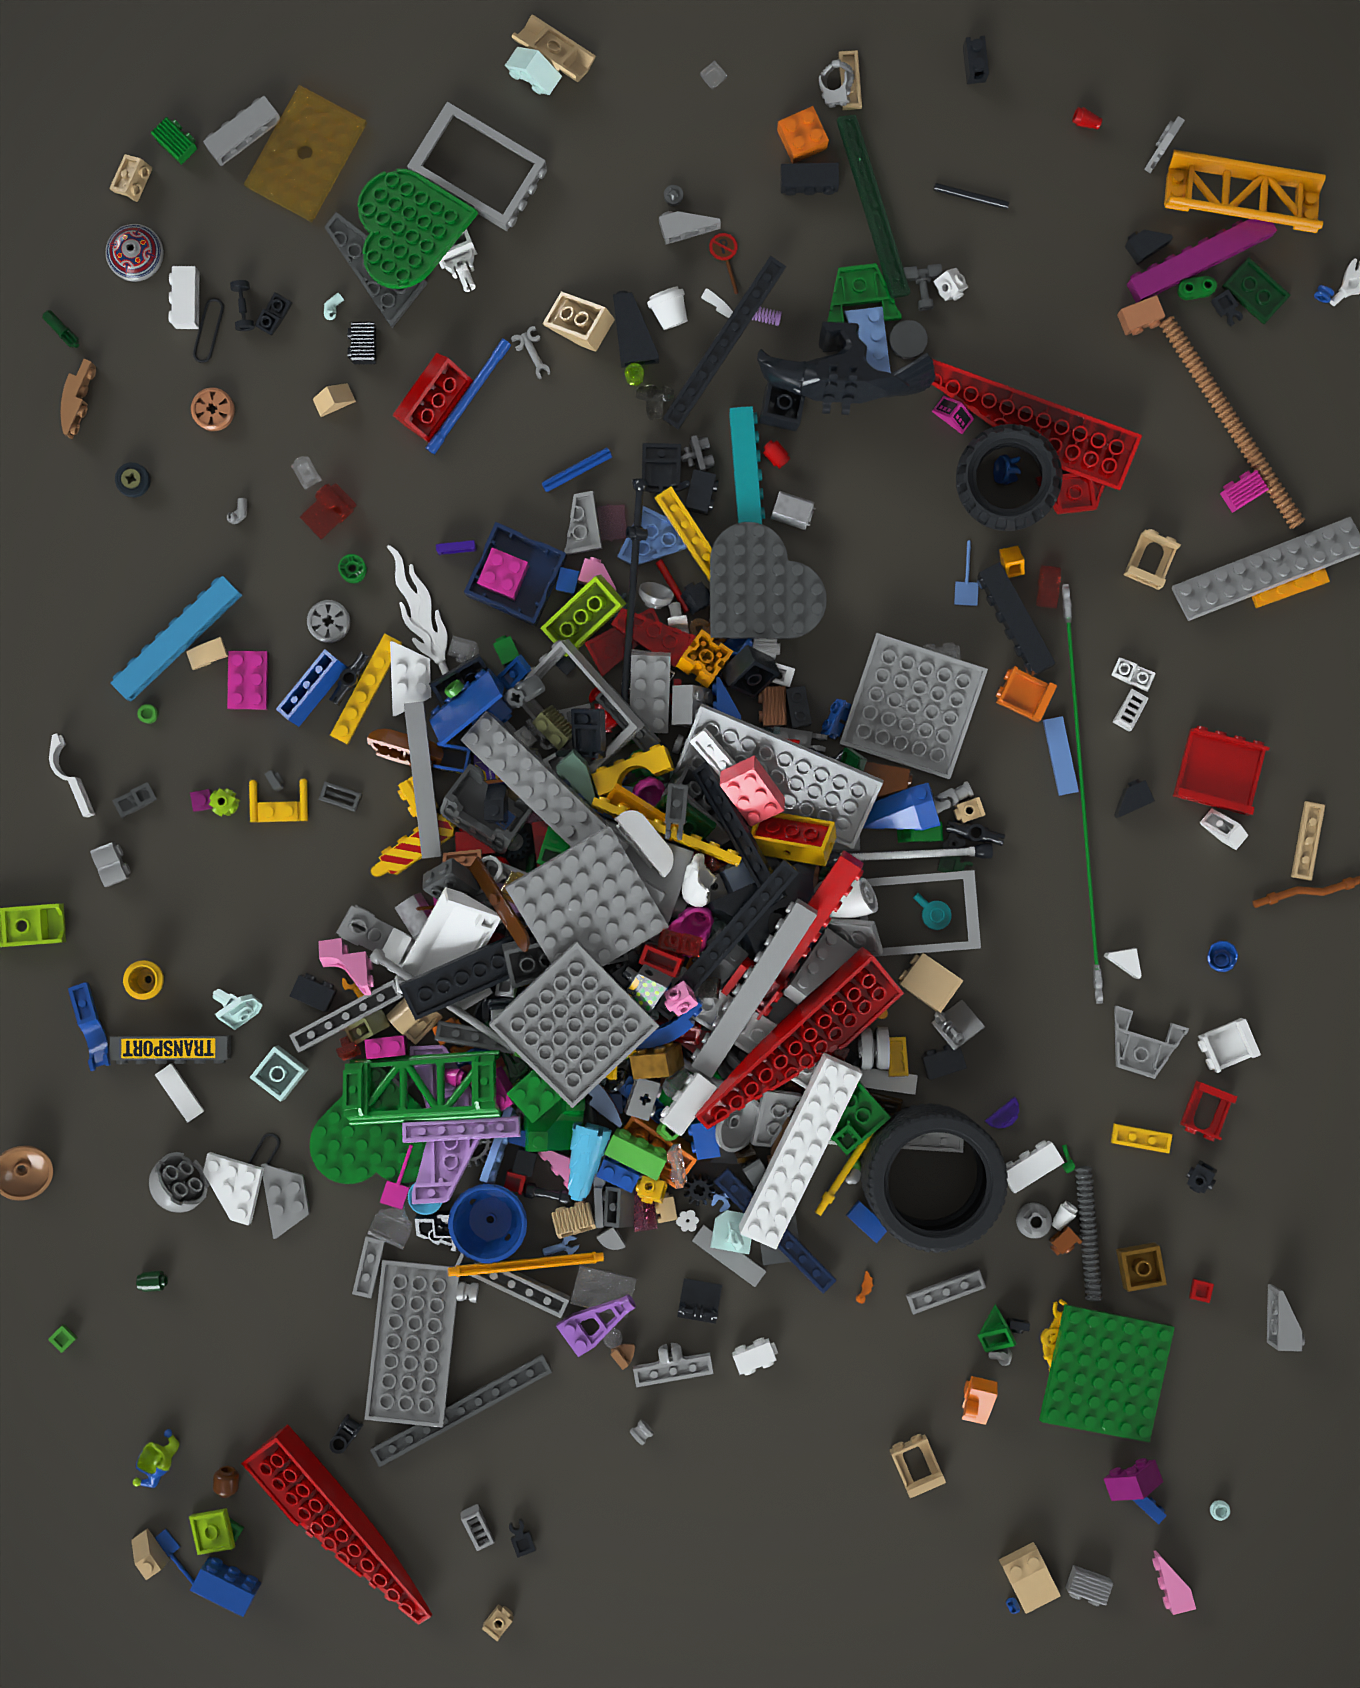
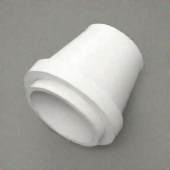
M678 286L649 297L650 301L647 302L649 309H652L663 330L673 328L688 321L683 297L685 293Z

